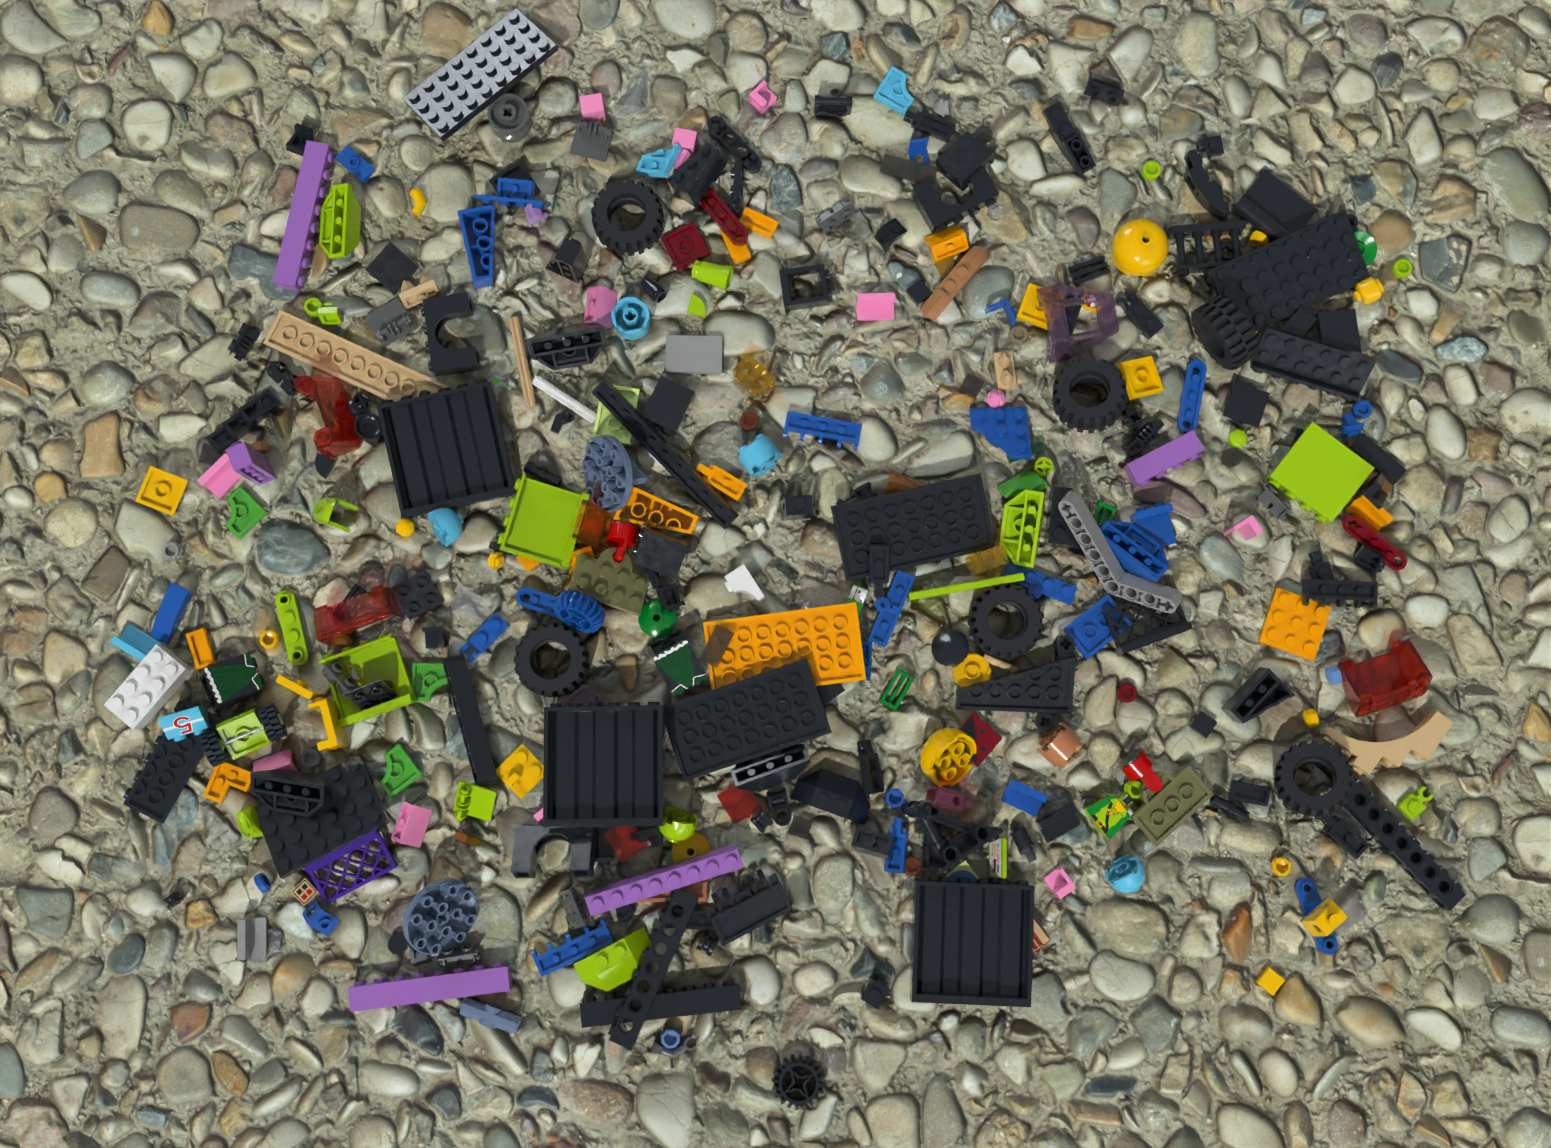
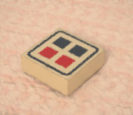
M306 877L291 893L303 906H306L319 891Z

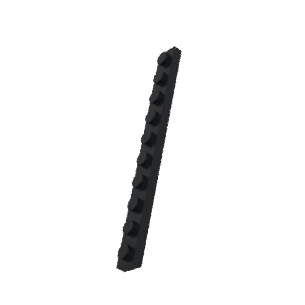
M604 379L596 387L592 394L725 530L739 516L731 506L607 379Z

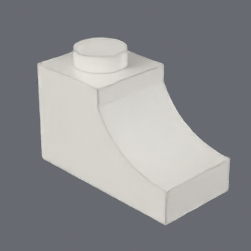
M744 564L724 576L726 580L724 585L729 593L731 591L734 594L746 593L755 598L757 602L765 599V596Z

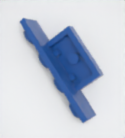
M498 178L497 196L478 194L474 196V198L481 199V203L493 204V200L498 201L499 205L510 206V202H515V206L527 207V204H532V208L544 209V205L551 206V202L534 200L535 181Z

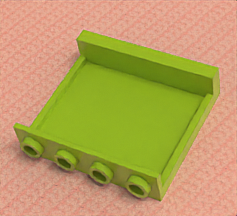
M1311 422L1303 429L1304 432L1266 478L1272 487L1283 490L1285 492L1284 495L1292 501L1295 499L1300 503L1299 506L1306 512L1311 511L1315 514L1316 520L1323 524L1332 523L1374 470V467L1317 424Z
M523 474L521 479L517 478L514 486L517 492L516 496H512L508 507L512 509L510 515L506 514L503 522L506 528L505 532L499 535L497 544H501L499 550L566 570L570 564L590 495L573 493L526 478V474Z
M384 633L377 636V640L362 641L358 647L353 648V646L343 648L341 650L342 653L336 655L335 653H330L323 656V660L318 661V664L324 665L337 660L347 672L346 666L351 665L361 680L358 683L360 687L379 679L382 681L391 680L394 685L391 689L398 695L387 702H381L369 709L361 710L350 699L343 698L335 688L339 684L338 681L334 685L329 682L340 719L337 720L339 728H346L417 702L396 636Z

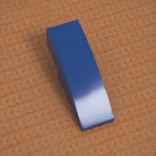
M171 582L156 615L151 637L167 645L170 644L187 612L185 608L194 592Z

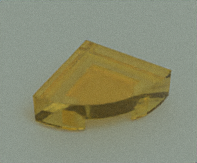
M953 256L935 262L942 281L953 269Z

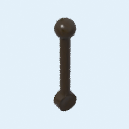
M917 603L910 605L911 610H917L937 623L940 628L945 627L944 621H939L919 608Z

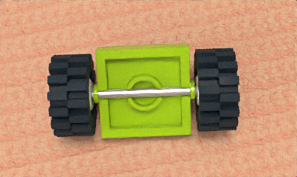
M274 703L258 709L259 718L255 710L252 709L217 724L216 729L214 728L200 734V744L210 765L216 767L229 761L228 751L234 760L271 744V741L273 742L287 736L286 726Z

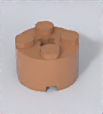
M1060 722L1058 723L1060 727L1057 729L1051 728L1039 743L1042 747L1037 748V752L1054 767L1059 765L1065 767L1070 762L1069 757L1074 752H1078L1083 746V743L1080 742L1081 738L1065 723Z

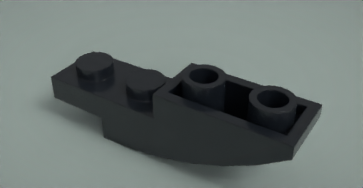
M1057 102L1043 110L1042 114L1050 127L1048 131L1074 170L1081 175L1097 166L1080 133L1076 134L1061 103Z
M1192 149L1184 157L1188 168L1184 176L1186 184L1202 207L1212 216L1223 221L1230 213L1229 205L1222 196V188L1217 184L1216 180L1209 182V175L1207 171H1204L1200 154H1197L1196 149Z

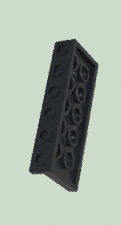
M1266 325L1259 339L1260 350L1250 360V368L1256 373H1266L1276 379L1283 378L1292 384L1306 385L1312 390L1319 389L1332 396L1339 395L1348 401H1360V393L1377 360L1375 357Z
M186 698L183 701H179L173 711L179 712L198 705ZM206 710L211 727L206 728V731L216 729V725L223 722L224 719ZM194 732L186 734V739L176 742L174 738L168 740L165 733L163 736L159 735L153 745L156 747L153 753L149 752L143 762L146 764L142 771L139 770L133 779L136 781L132 788L129 787L125 792L123 805L164 824L204 755L199 735L195 736Z

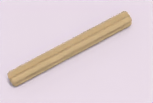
M517 316L509 318V324L526 407L536 406L520 320Z

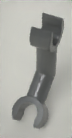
M688 1036L685 1038L684 1043L674 1050L654 1042L651 1051L670 1058H676L687 1050H694L697 1044L689 1047L687 1041L692 1039V1036Z

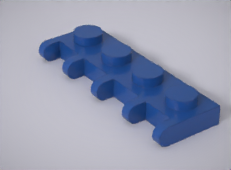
M787 411L783 438L787 437L788 432L799 433L800 441H803L804 435L819 437L818 444H822L823 438L837 440V447L839 448L842 441L854 443L853 450L857 451L862 424Z
M604 917L599 918L602 926L590 931L586 924L583 927L586 934L573 940L569 933L565 934L567 943L554 948L552 942L547 943L550 951L540 956L537 955L535 949L532 950L531 954L541 977L614 943L615 941Z

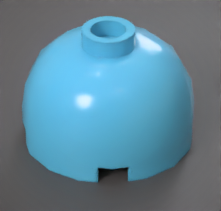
M438 508L427 514L429 523L433 522L434 528L432 530L442 545L447 547L460 538L463 530L461 524L464 521L459 513H455L449 508Z
M1130 854L1122 856L1111 863V866L1114 867L1110 871L1106 869V880L1114 890L1121 893L1138 891L1146 878L1145 867L1137 855L1135 857H1132Z

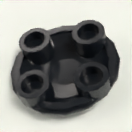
M945 629L934 637L931 651L934 659L940 664L957 667L967 657L970 644L962 632L955 629Z

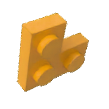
M228 762L216 766L203 797L218 803H224L230 786L249 792L250 773L252 771Z

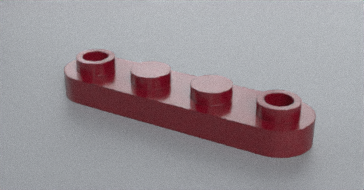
M708 187L709 192L707 195L702 196L699 201L700 205L735 246L745 245L749 240L748 230L718 194Z
M1349 513L1344 517L1342 521L1343 529L1362 545L1366 544L1384 553V562L1390 569L1399 571L1406 567L1408 562L1407 555L1357 513Z

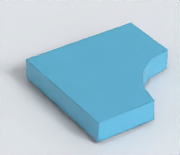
M892 66L873 95V98L905 116L906 111L909 110L914 102V98L906 89L908 74Z

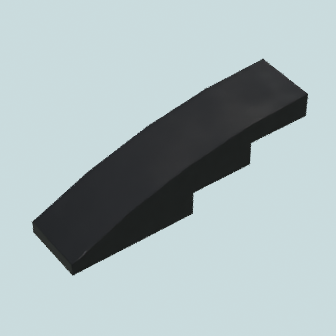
M267 389L237 409V413L224 421L222 427L207 436L206 440L220 454L255 428L281 402Z

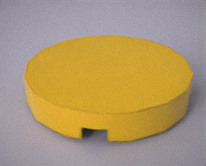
M968 653L962 663L957 667H953L952 675L955 683L961 688L989 680L991 678V668L983 656Z

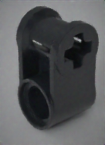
M1060 636L1055 639V661L1074 655L1076 657L1075 643L1070 636ZM1063 641L1068 643V646H1065V648L1060 646V643ZM1076 657L1075 671L1078 670L1077 657Z
M785 787L777 792H766L775 823L778 826L788 825L791 821V813ZM785 812L788 815V820L785 823H780L777 820L778 813Z

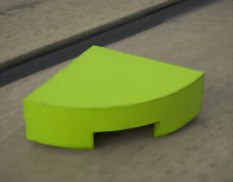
M692 294L687 314L706 318V308L703 301Z

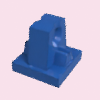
M1352 413L1344 415L1341 419L1343 426L1341 427L1340 437L1345 438L1360 434L1364 423H1356Z

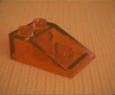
M582 499L572 538L578 546H591L593 550L601 551V548L606 545V530L609 529L613 518L610 517V513Z

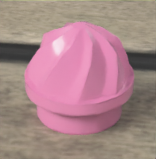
M994 389L988 393L986 401L990 407L999 408L1005 403V395L1002 391Z

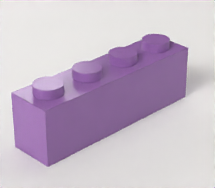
M1194 430L1126 464L1123 469L1133 487L1138 485L1143 487L1151 483V478L1156 476L1159 479L1168 474L1167 470L1170 468L1176 470L1184 466V461L1189 459L1192 462L1201 457L1199 453L1204 448Z
M236 442L230 448L225 449L233 470L258 486L276 479L269 458L247 443Z

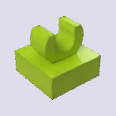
M333 301L325 302L324 308H318V316L322 325L342 324L341 314L338 307H333Z

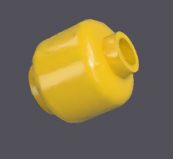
M1368 277L1356 284L1353 296L1357 302L1361 301L1364 305H1368L1380 299L1384 289L1378 278Z

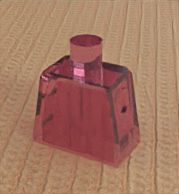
M928 785L925 802L954 811L972 810L974 799L966 797V792Z

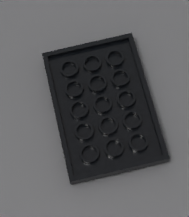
M360 753L318 775L326 784V803L311 816L305 817L270 810L264 803L255 808L262 833L280 878L284 879L390 823L366 763Z

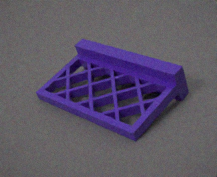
M377 829L310 864L304 869L310 874L327 905L397 868L398 865L382 838L380 829ZM376 838L381 845L379 852L368 849L370 841ZM353 850L364 851L361 861L350 858ZM366 853L378 855L375 865L364 862ZM380 856L388 858L391 866L387 868L378 867L377 864ZM336 859L346 861L343 871L332 868ZM349 862L360 865L357 875L346 872ZM362 866L373 868L370 877L360 876ZM319 868L328 870L326 880L318 878L314 871ZM331 871L342 874L339 884L328 881ZM345 875L356 878L353 886L342 885ZM326 886L338 887L336 895L329 898L325 892Z

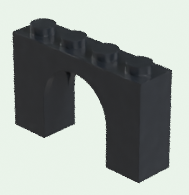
M984 166L968 180L970 199L960 206H950L943 203L937 196L930 181L913 188L911 197L931 233L936 231L942 232L948 225L952 223L958 224L964 220V217L968 215L974 216L980 212V209L992 207L997 203L999 192Z
M468 292L422 299L423 306H420L422 317H425L426 324H423L424 334L428 337V342H425L427 353H430V360H428L429 371H432L437 377L481 370L479 354L475 347L450 350L442 347L438 338L441 327L447 321L473 316L471 297Z
M531 824L516 826L511 873L516 879L535 878L537 858L541 849L552 841L562 840L571 845L569 871L573 877H593L597 830L595 827L543 828V824L542 826Z

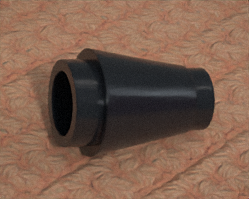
M648 276L641 280L640 284L653 302L660 303L665 299L667 292L664 286Z

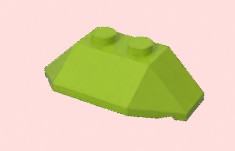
M349 183L333 185L330 194L321 207L319 245L330 259L347 257L359 245L361 207Z
M1025 489L1004 505L999 542L1012 559L1014 565L1034 568L1043 525L1045 492Z
M641 927L577 961L573 966L581 982L608 992L634 978L637 967H642L645 960L642 958L646 947H651L652 942L644 927Z

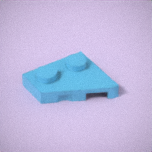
M674 144L673 149L668 151L660 149L654 153L643 155L635 170L636 173L640 176L668 178L682 148L679 144Z

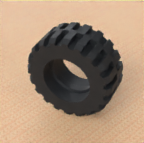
M628 179L627 182L618 180L615 185L612 183L608 184L607 190L602 189L599 192V198L595 197L594 207L591 210L593 227L601 244L607 246L609 251L614 252L616 250L618 255L623 256L625 252L628 253V256H634V252L642 254L645 248L650 250L653 247V242H658L660 233L664 229V215L659 197L653 193L652 188L649 186L645 188L644 183L640 181L636 184L632 179ZM624 205H635L645 212L646 218L637 229L621 231L611 224V216L614 211Z
M1216 295L1193 311L1191 316L1192 327H1194V332L1198 336L1199 342L1202 343L1205 351L1210 354L1209 356L1218 365H1221L1222 368L1236 370L1258 354L1260 342L1255 327L1252 326L1250 319L1239 308V305L1229 297Z
M1084 357L1079 358L1076 363L1075 361L1068 363V368L1063 367L1060 370V375L1056 376L1052 396L1054 412L1059 416V420L1063 424L1067 422V427L1071 430L1077 428V432L1083 433V430H1088V433H1094V430L1098 429L1101 432L1105 430L1106 425L1111 427L1115 424V419L1119 420L1126 402V381L1122 379L1123 374L1120 370L1116 371L1115 365L1112 363L1106 364L1107 360L1101 359L1098 361L1096 357H1090V360H1085ZM1095 384L1103 388L1108 397L1098 406L1084 407L1072 399L1071 392L1080 385Z
M1000 584L987 589L973 602V606L969 610L967 625L970 627L969 634L973 637L974 644L978 645L983 653H988L994 658H1015L1026 653L1040 640L1042 636L1041 631L1044 629V623H1042L1044 613L1040 611V603L1034 600L1035 596L1032 593L1028 594L1025 588H1018L1014 584ZM1009 604L1020 612L1023 619V628L1018 636L1013 639L1004 640L992 633L988 625V616L995 606Z
M542 623L534 629H529L528 633L520 638L519 646L516 645L515 648L516 656H514V663L516 667L514 669L521 683L530 691L549 698H558L573 693L574 689H578L581 686L582 681L587 677V671L590 670V652H588L586 642L575 630L561 623ZM549 642H557L564 645L570 654V666L558 678L543 677L537 671L534 664L538 649Z
M1312 740V743L1307 744V741H1302L1298 746L1292 745L1289 751H1285L1281 755V759L1278 760L1276 765L1274 788L1277 790L1276 795L1278 799H1282V804L1285 808H1291L1293 814L1297 815L1300 813L1306 819H1309V816L1314 817V819H1321L1322 816L1328 818L1334 812L1338 813L1344 804L1346 805L1353 790L1352 765H1348V758L1345 755L1341 756V751L1335 747L1333 750L1330 748V744L1324 742V745L1318 744L1317 740ZM1306 764H1316L1325 768L1333 779L1331 790L1321 796H1311L1302 792L1294 782L1296 770Z

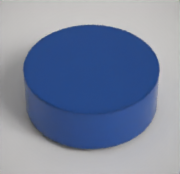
M1367 400L1357 401L1352 405V415L1357 419H1365L1371 415L1372 405Z
M264 873L254 876L255 884L263 894L271 890V883Z

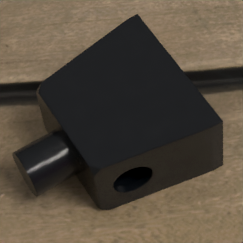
M813 495L784 497L780 501L781 521L817 518L816 499Z

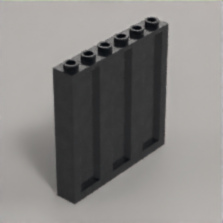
M482 379L470 386L468 383L459 384L456 389L450 390V387L438 389L439 392L431 394V391L420 393L419 397L412 398V395L403 396L400 401L394 402L393 399L382 401L381 405H377L401 517L403 519L426 515L438 508L454 509L516 495L517 490L514 489V476L494 386L491 381Z
M610 702L609 706H601V703H589V706L582 707L581 703H569V707H562L560 703H552L550 707H544L543 828L665 826V707L660 705V702H648V705H640V702H628V706H620V702Z
M919 876V879H914L910 975L911 1002L1031 1007L1034 886L1026 880H1017V884L1009 883V880L997 879V883H991L990 879L978 878V882H970V878H958V881H950V877H938V880H931L930 876Z

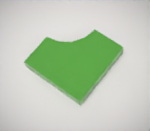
M1028 468L997 486V490L1006 499L1020 494L1025 489L1042 491L1048 486L1045 480Z
M241 485L227 498L231 505L232 513L226 526L241 540L268 512Z
M412 662L411 682L417 701L430 702L434 691L441 685L448 684L443 663Z
M399 743L384 754L387 762V771L385 777L379 783L390 798H393L424 773L402 744Z

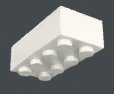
M156 644L106 701L104 706L131 729L143 730L194 670L167 647Z

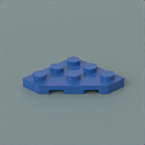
M1026 406L969 409L970 428L973 431L986 437L985 440L996 448L1002 449L1006 452V456L1012 460L1031 459L1032 451Z

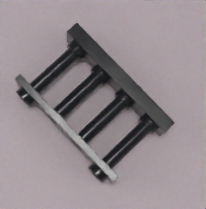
M1245 220L1171 226L1167 231V238L1176 241L1179 263L1171 271L1172 275L1184 277L1190 273H1203L1224 263L1220 239L1222 235L1229 234L1232 241L1233 257L1240 256L1239 235L1246 228ZM1204 236L1213 238L1216 261L1214 263H1205L1202 244ZM1192 237L1195 242L1197 264L1186 265L1184 239Z

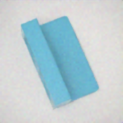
M128 625L120 637L113 636L110 643L140 661L145 658L156 644L162 645L161 642L132 625Z

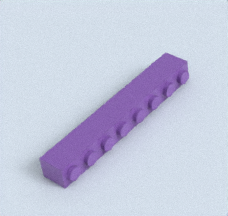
M309 140L306 142L273 283L278 288L300 292L301 287L305 284L304 274L310 263L309 253L314 247L313 236L318 230V215H321L322 199L326 196L325 186L331 174L330 165L334 162L335 153L329 144Z
M737 843L588 890L585 893V900L590 916L743 868Z
M505 962L493 963V967L486 968L485 964L473 966L471 970H465V967L454 968L453 972L448 973L443 969L433 971V975H426V972L415 973L414 977L406 978V975L394 976V980L386 981V977L374 979L373 983H366V980L355 981L354 985L348 987L350 1012L510 991L513 989L511 964L505 965Z

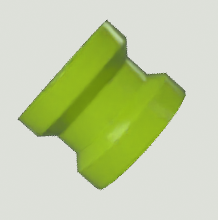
M1041 457L1033 464L1032 471L1039 477L1046 478L1053 471V462L1047 457Z

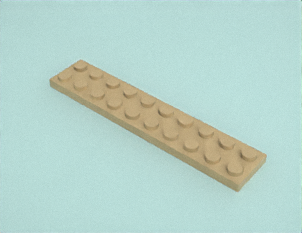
M282 310L279 311L263 342L268 347L385 400L393 399L394 402L400 401L403 396L412 395V398L419 397V394L422 392L431 391L432 394L439 392L438 389L449 387Z

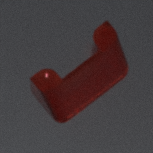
M308 375L292 379L296 390L300 394L306 395L308 399H316L325 427L319 429L314 434V443L317 451L328 459H333L359 449L362 446L363 440L355 432L354 424L356 418L348 410L349 398L343 383L335 378Z
M1410 639L1398 640L1391 645L1388 653L1359 663H1355L1354 660L1348 658L1337 663V667L1342 675V687L1350 708L1357 718L1422 696L1428 690L1433 678Z

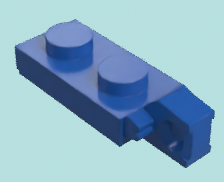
M894 817L893 827H890L889 832H887V835L894 837L896 848L893 847L892 861L885 860V872L905 873L908 829L904 828L905 818Z

